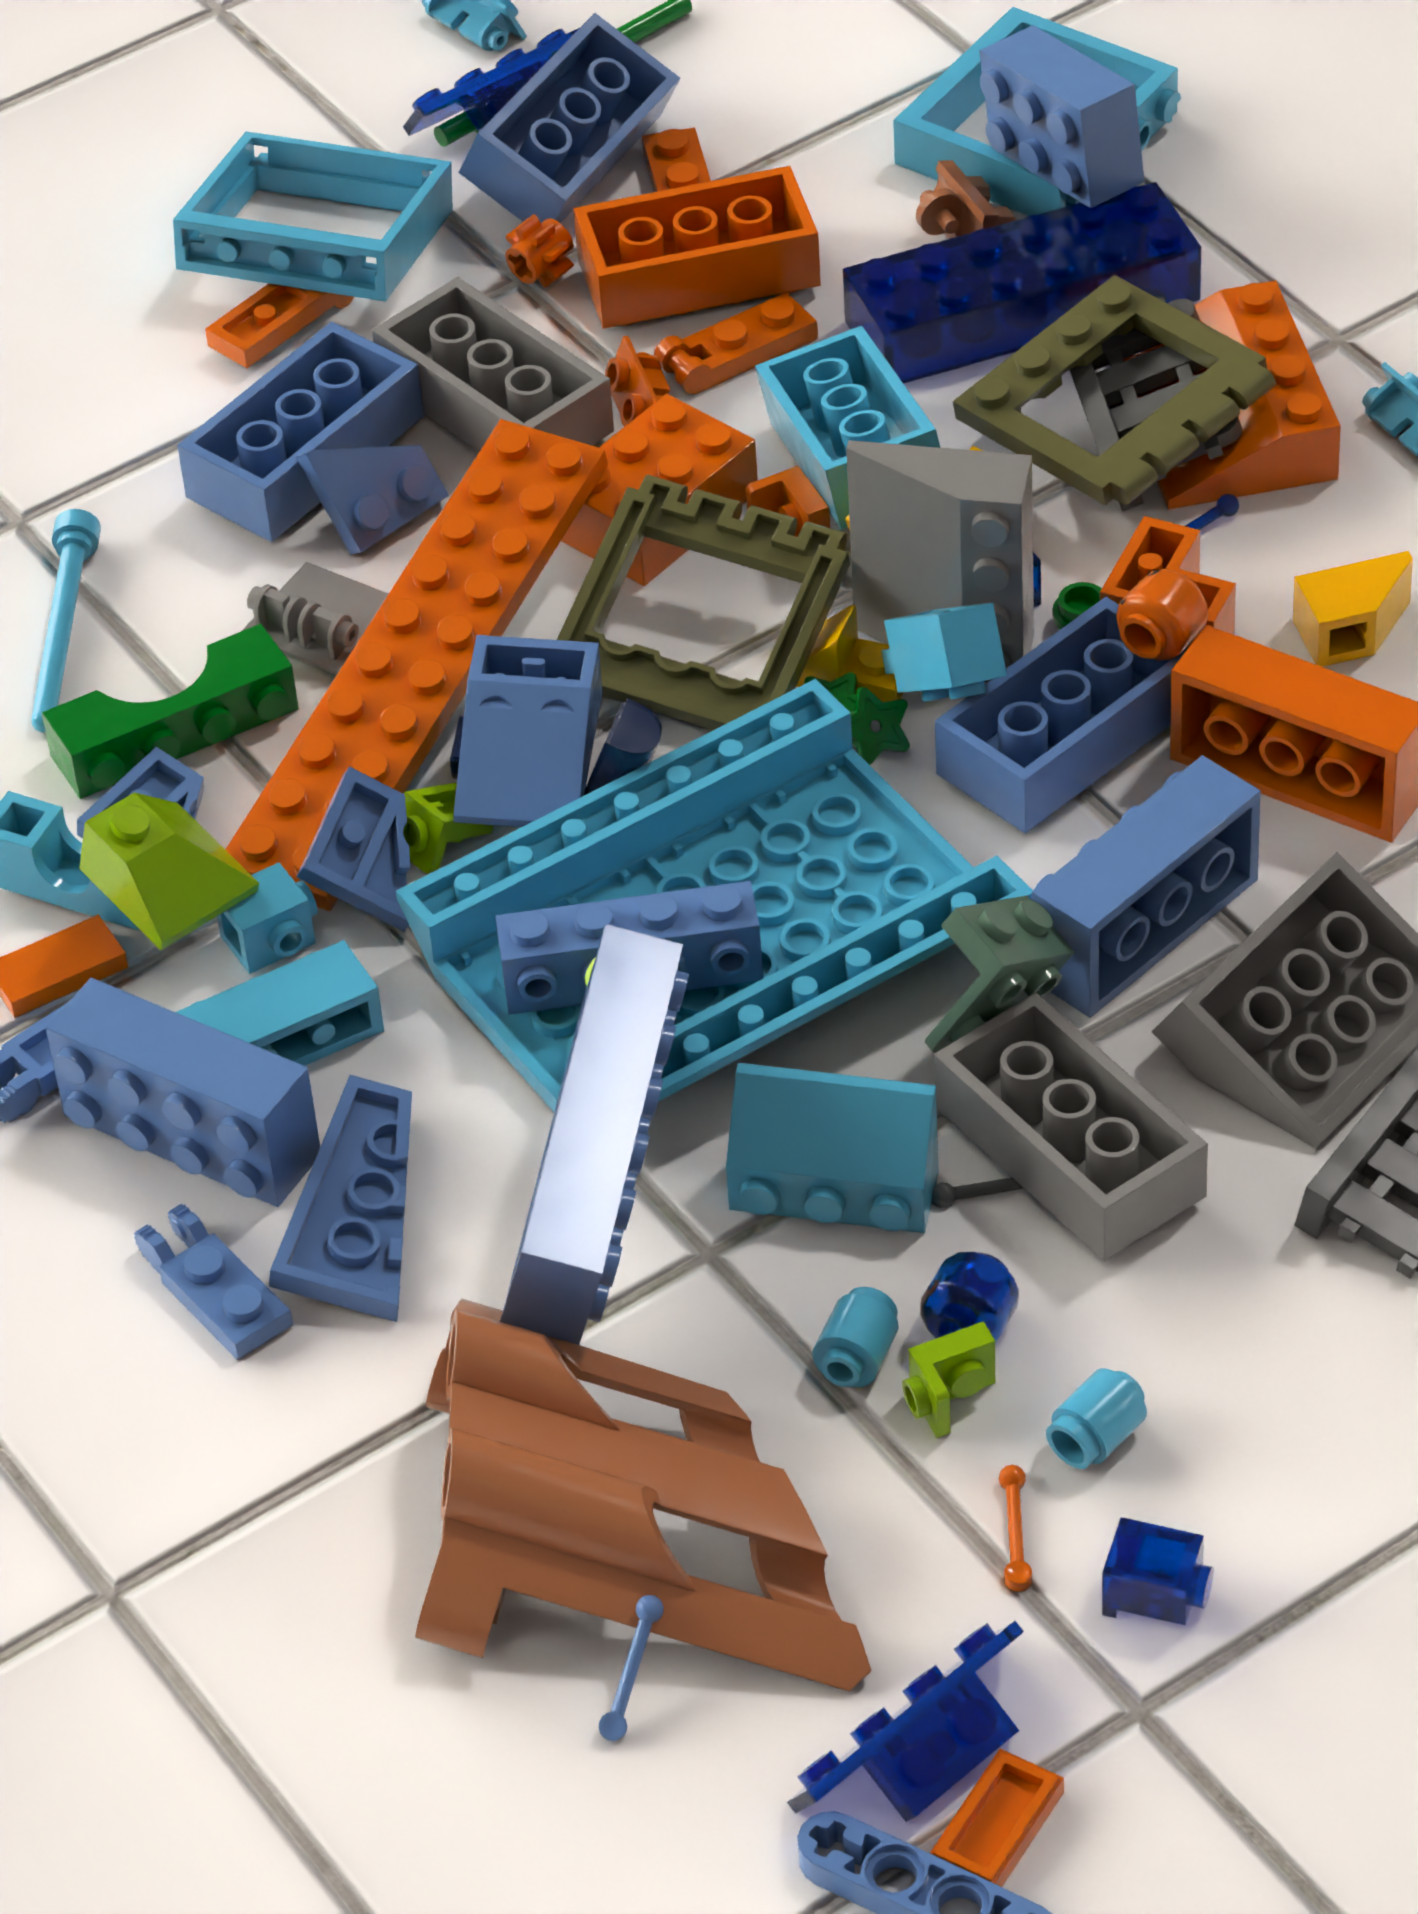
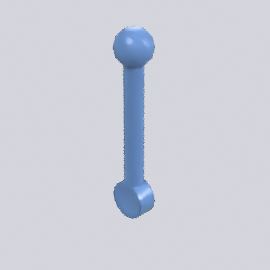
M645 1595L636 1604L635 1611L639 1621L610 1712L603 1715L599 1721L598 1728L600 1734L608 1741H618L627 1732V1722L624 1718L626 1707L652 1624L657 1622L664 1612L663 1602L655 1595Z

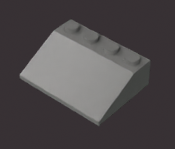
M848 440L846 451L853 605L857 607V630L888 644L884 620L941 608L993 602L1005 667L1008 668L1029 653L1034 638L1032 455Z
M1336 852L1151 1032L1197 1079L1316 1149L1418 1046V933Z

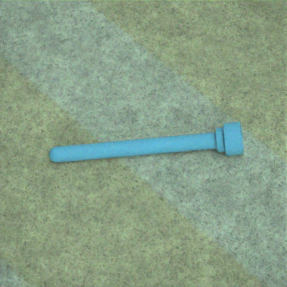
M68 509L61 512L56 517L53 528L52 544L60 556L31 717L32 726L39 732H45L42 712L59 704L83 562L96 552L101 533L99 520L92 513L81 509Z

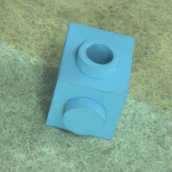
M279 862L252 874L259 882L258 891L217 916L220 937L249 974L285 957L292 956L298 951L316 943L312 916L317 915L318 909L314 896L304 881L300 880L295 883Z

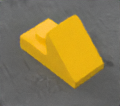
M850 605L825 620L796 687L804 685L805 678L809 676L831 682L846 673L853 672L857 677L856 694L859 687H866L880 701L887 702L901 699L904 693H898L895 675L885 674L881 650L889 649V645L858 638L856 605Z

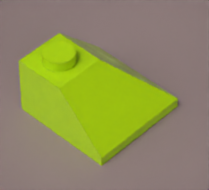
M134 792L85 821L79 869L160 950L165 949L258 891L259 882L176 802Z

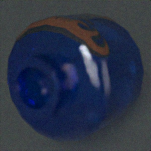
M958 1252L946 1258L937 1270L921 1297L920 1315L925 1327L935 1339L984 1321L996 1344L1018 1307L1019 1289L1013 1275L999 1259L985 1253Z

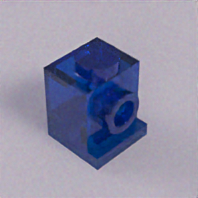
M1121 1517L1102 1572V1615L1116 1618L1119 1610L1186 1625L1191 1606L1205 1609L1211 1592L1214 1568L1203 1565L1204 1535Z

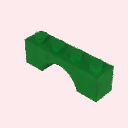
M260 623L207 645V661L203 672L192 685L176 695L152 702H126L95 690L42 712L50 756L79 799L114 786L155 747H158L177 760L296 711L299 707L293 667Z

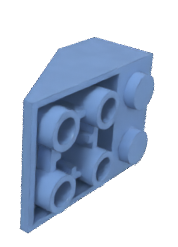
M476 635L467 680L453 815L454 822L523 827L584 796L603 694L599 643Z

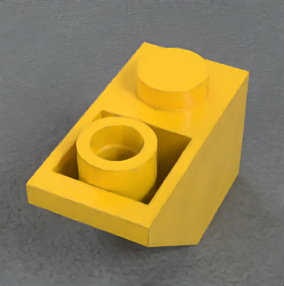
M1409 551L1294 577L1293 623L1316 665L1324 667L1375 655L1410 604L1413 558Z

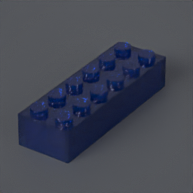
M1157 182L1135 186L1092 208L1079 202L1067 207L1030 215L1020 220L987 229H979L969 234L925 244L915 249L882 258H874L864 263L843 268L845 322L850 330L863 326L904 384L1018 351L1113 275L1158 299L1164 297L1166 303L1182 298L1189 299L1192 302L1198 301L1201 297V246Z

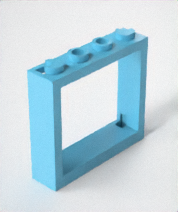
M1012 7L893 120L895 164L938 181L936 171L938 161L953 160L965 176H981L990 186L991 197L989 201L1001 206H1007L1011 210L1061 229L1081 208L1085 209L1086 205L1063 193L1054 185L1029 172L1026 168L1005 155L998 153L990 145L954 132L985 102V96L980 87L982 69L979 50L1034 25L1134 83L1141 151L1145 149L1150 138L1165 123L1172 121V116L1177 112V103L1181 100V95L1178 92V68Z
M245 131L174 217L176 269L386 302L453 211L451 161ZM254 145L268 147V153L261 152L258 157H255ZM257 190L402 211L381 240L235 218ZM366 256L376 258L377 264L367 263Z

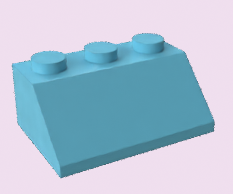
M738 1062L735 1074L726 1160L729 1210L745 1211L756 1215L770 1214L811 1219L822 1223L836 1222L877 1227L888 1231L902 1230L925 1233L932 1205V1191L937 1183L939 1174L936 1085Z

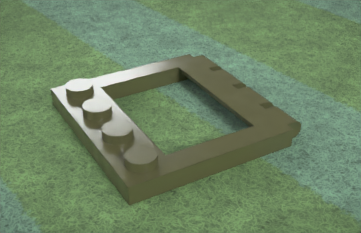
M1113 275L952 402L955 418L1016 454L1032 455L1033 464L1103 505H1107L1113 499L1121 504L1128 505L1157 482V473L1160 475L1167 474L1198 449V440L1201 442L1209 440L1240 414L1239 408L1247 409L1276 385V380L1267 369L1266 357ZM1134 328L1207 368L1205 372L1098 457L1021 413V407L1027 402L1036 398L1045 399L1063 385L1061 377L1069 369L1077 366H1087L1103 353L1102 343L1114 335H1126Z
M648 474L643 479L639 490L627 487L557 640L599 643L602 696L620 702H626L628 698L642 704L655 713L715 730L795 689L851 564L848 552L844 551L847 533L807 521L804 523L798 537L794 535L797 529V518L754 505L748 508L742 521L739 520L742 513V502L696 489L689 503L685 504L688 494V487L686 485ZM644 537L802 583L759 681L745 678L742 681L716 673L713 667L693 661L682 663L663 657L659 651L638 644L630 647L607 640L605 635L600 633Z

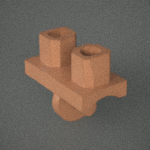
M953 160L938 161L936 167L938 174L937 185L934 191L926 190L921 194L920 204L916 209L917 223L927 234L940 235L945 233L969 263L983 262L988 246L1007 245L1009 243L1016 223V217L1007 206L992 207L989 204L991 197L990 186L981 176H965Z

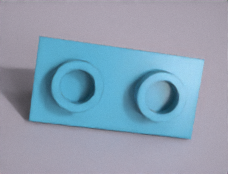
M422 0L427 15L452 30L459 26L458 31L462 36L486 51H498L504 48L510 32L523 40L527 37L515 18L519 12L510 0Z
M1384 362L1381 368L1388 381L1382 387H1373L1366 392L1362 400L1365 406V413L1394 438L1409 424H1412L1399 437V440L1404 447L1418 457V378L1411 372H1407L1402 376Z

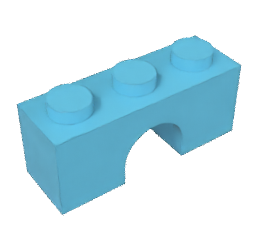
M8 791L0 801V888L86 915L96 916L99 914L103 920L141 931L79 869L82 843L68 829L63 808Z

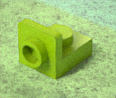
M457 782L404 792L407 823L404 826L403 834L409 845L410 862L425 873H432L440 868L447 842H461L465 838L493 832L494 825L454 822L453 815Z
M984 1321L908 1349L909 1378L902 1381L907 1405L916 1419L925 1417L936 1438L950 1434V1400L956 1397L965 1398L972 1396L983 1387L996 1383L995 1339Z

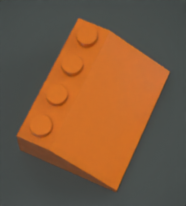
M1276 280L1250 283L1245 286L1219 290L1195 304L1200 322L1266 357L1267 369L1275 377L1276 385L1247 409L1239 408L1240 414L1238 419L1242 426V434L1237 441L1221 448L1224 455L1211 460L1208 454L1202 455L1175 466L1166 474V478L1157 481L1168 510L1337 480L1339 474L1341 426ZM1160 344L1124 359V362L1165 345ZM1207 368L1193 373V376L1205 372ZM1178 379L1168 384L1162 385L1160 387L1137 395V397H1143L1145 395H1148L1150 393H1153L1155 391L1180 382V380Z

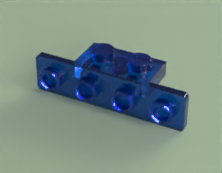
M558 29L538 42L536 49L526 54L522 48L516 49L501 58L496 63V68L486 73H483L481 68L474 69L457 80L454 84L455 88L444 93L439 88L428 91L412 104L415 111L403 125L404 130L408 136H411L465 110L478 132H480L578 29L567 34L563 29Z
M1016 1620L996 1632L992 1630L988 1623L979 1627L953 1648L961 1659L943 1674L935 1664L902 1690L909 1702L891 1716L885 1707H882L853 1729L849 1734L857 1745L838 1759L834 1752L829 1750L797 1776L804 1788L787 1801L795 1814L819 1801L862 1765L904 1821L907 1822L919 1815L1020 1731L975 1673L1024 1632Z

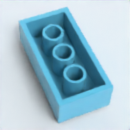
M863 326L755 365L771 425L800 469L829 506V513L841 530L848 527L845 518L849 515L846 451L848 440L941 448L935 427Z

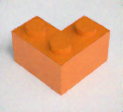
M1144 516L1100 590V600L1108 597L1119 604L1129 591L1150 571L1158 569L1176 571L1191 578L1200 588L1208 609L1206 625L1234 635L1236 583L1200 574V530ZM1194 640L1186 648H1189Z

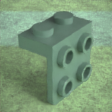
M1021 896L957 907L947 917L941 927L979 971L980 976L927 1036L925 1044L933 1053H936L1036 992L1041 997H1044L1058 985L1062 979V974L1059 970L1075 952L1053 927L1052 917L1043 906L1031 900L1028 896Z

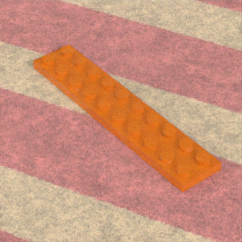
M499 420L225 850L248 873L252 875L279 862L295 883L301 880L296 876L341 777L349 766L404 794L466 694L476 635H503L608 466L605 449L507 420ZM305 882L314 896L317 907L330 912L338 898Z

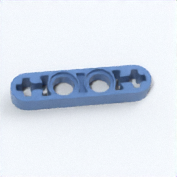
M836 1811L818 1813L811 1816L801 1825L797 1835L799 1867L804 1876L815 1885L876 1914H941L939 1912L940 1908L947 1901L954 1898L972 1900L981 1909L980 1914H1052L1039 1904L847 1814ZM835 1842L843 1843L844 1852L832 1850L827 1857L818 1855V1846L829 1849ZM855 1864L861 1866L860 1874H855ZM896 1867L908 1870L916 1878L911 1887L901 1892L885 1891L877 1886L875 1878L882 1871Z

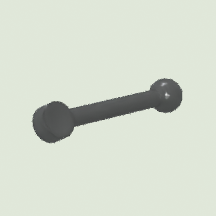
M1012 1177L956 1187L940 1182L933 1187L932 1203L937 1207L946 1208L951 1206L955 1200L1024 1188Z

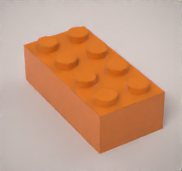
M791 166L573 208L578 262L603 329L627 326L636 322L671 315H683L691 311L726 304H738L746 300L785 292L793 293L798 290L821 286L818 231Z
M1206 625L1171 670L1170 759L1189 766L1203 755L1261 790V794L1392 843L1418 807V702Z

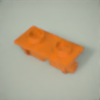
M623 336L615 358H611L606 366L605 376L610 378L611 395L620 413L621 422L625 427L666 393L669 394L670 387L661 370L659 360L646 352L636 353L629 336Z

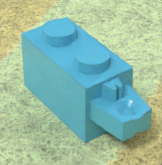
M993 602L941 608L884 620L889 649L881 650L885 674L895 675L898 693L921 691L923 701L947 697L957 699L987 692L985 681L1007 676Z

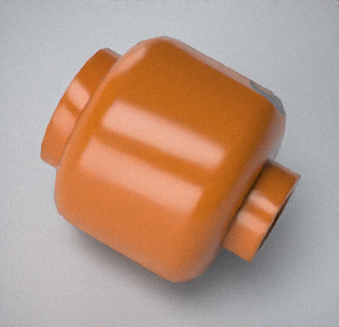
M1158 569L1146 574L1120 601L1116 618L1120 637L1132 653L1146 659L1165 661L1172 660L1182 653L1204 629L1208 619V609L1200 588L1191 578L1176 571Z

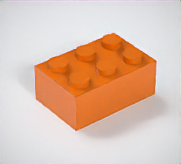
M666 393L599 447L605 449L608 466L561 541L594 559L627 487L639 490L643 479L648 474L686 485L688 487V494L685 504L689 503L693 492L699 489L740 501L744 505L747 502L746 486L758 481L755 439ZM644 537L626 577L645 586L689 549Z

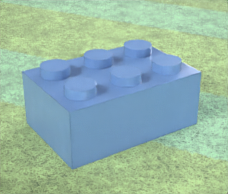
M1034 25L979 50L982 69L980 87L985 96L988 118L986 135L991 147L995 151L1010 158L1029 172L1036 174L1089 208L1095 207L1145 182L1134 83Z

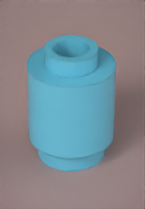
M857 1287L836 1302L812 1352L815 1365L826 1379L838 1386L854 1388L867 1386L874 1381L899 1329L897 1320L898 1310L893 1300L878 1289Z
M1105 1368L1096 1370L1052 1414V1424L1046 1430V1438L1055 1454L1065 1463L1077 1469H1085L1091 1463H1102L1146 1419L1147 1408L1141 1386L1125 1372L1112 1371Z

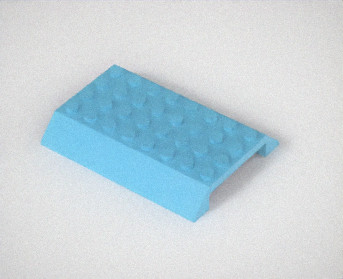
M814 679L396 891V897L436 981L554 1112L582 1005L508 1014L495 915L751 881L760 926L764 978L759 981L685 991L674 1023L676 1031L672 1047L661 1076L663 1084L659 1102L955 944L941 927L942 923L955 908L1021 896H1028L1031 899L1033 890L997 855L973 867L852 749L851 713L820 682Z

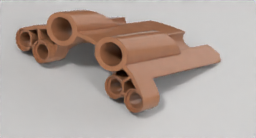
M461 1299L451 1314L450 1332L446 1348H443L439 1355L426 1399L427 1408L450 1415L442 1483L441 1519L443 1525L441 1547L422 1606L415 1638L484 1658L492 1623L497 1624L506 1589L634 1628L637 1627L639 1621L635 1611L638 1600L645 1595H655L663 1602L664 1612L662 1617L652 1624L651 1633L849 1692L872 1671L857 1626L842 1621L831 1601L824 1572L825 1559L828 1554L807 1510L784 1469L759 1461L752 1438V1421L727 1392L578 1344L500 1322L503 1310ZM578 1379L679 1409L681 1423L687 1440L611 1418ZM653 1509L749 1537L751 1559L764 1597L688 1575L667 1546L658 1528Z

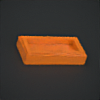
M98 914L0 957V997L13 1017L16 1018L81 989L91 977L100 981L129 968L126 952Z
M999 1749L930 1854L1003 1887L1063 1795L1064 1778L1003 1749Z

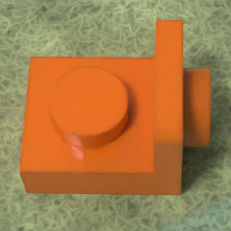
M799 466L752 482L746 486L747 510L751 505L797 518V529L794 535L798 537L804 523L807 521L831 528L829 506Z

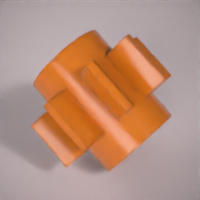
M533 214L505 237L512 245L505 253L508 267L524 283L532 284L539 279L541 285L546 288L574 266L573 262L567 257L574 249L572 237L567 229L555 219L547 218L541 223L538 217Z

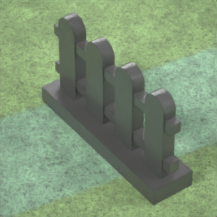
M1182 298L1167 303L1199 321L1197 310L1191 300ZM1134 328L1126 335H1114L1102 343L1103 353L1087 366H1077L1069 369L1099 454L1101 455L1201 375L1193 376V373L1206 367L1166 345L1124 362V359L1162 344ZM1107 365L1111 366L1110 368L1104 369L1102 371H1096L1097 369H1100ZM1178 379L1180 380V382L1175 383L1173 385H1170L1168 387H1165L1143 397H1137V395H1140L1162 385L1168 384ZM1122 401L1124 402V404L1110 409V406ZM1238 416L1206 442L1198 440V449L1178 465L1208 454L1210 460L1224 455L1221 448L1234 443L1242 434V426ZM1157 473V475H1158V480H1161V479L1167 477L1166 474H1165V475H1160V474ZM1139 495L1128 505L1118 503L1123 512L1143 504L1144 501L1142 495Z
M1418 1048L1306 1186L1294 1224L1297 1228L1317 1239L1333 1220L1340 1224L1337 1235L1350 1243L1358 1235L1399 1260L1396 1271L1409 1279L1412 1278L1416 1271L1418 1272V1219L1386 1201V1199L1392 1192L1418 1208ZM1399 1135L1408 1139L1402 1147L1394 1142ZM1366 1177L1374 1181L1369 1189L1360 1185Z

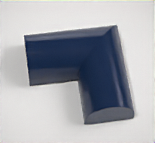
M628 698L626 702L622 701L589 778L584 795L651 762L662 733L660 720L652 710Z

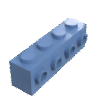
M751 881L495 915L509 1015L582 1005L587 988L585 973L597 955L605 924L683 944L677 971L689 974L686 990L759 981L764 978L760 926Z

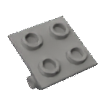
M306 562L279 591L275 586L269 584L264 585L262 588L258 586L252 588L247 597V607L253 610L254 618L243 630L261 623L284 655L337 675L389 593Z

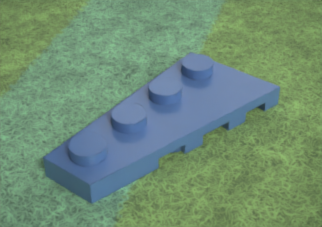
M349 1075L270 1269L269 1287L397 1322L412 1091Z

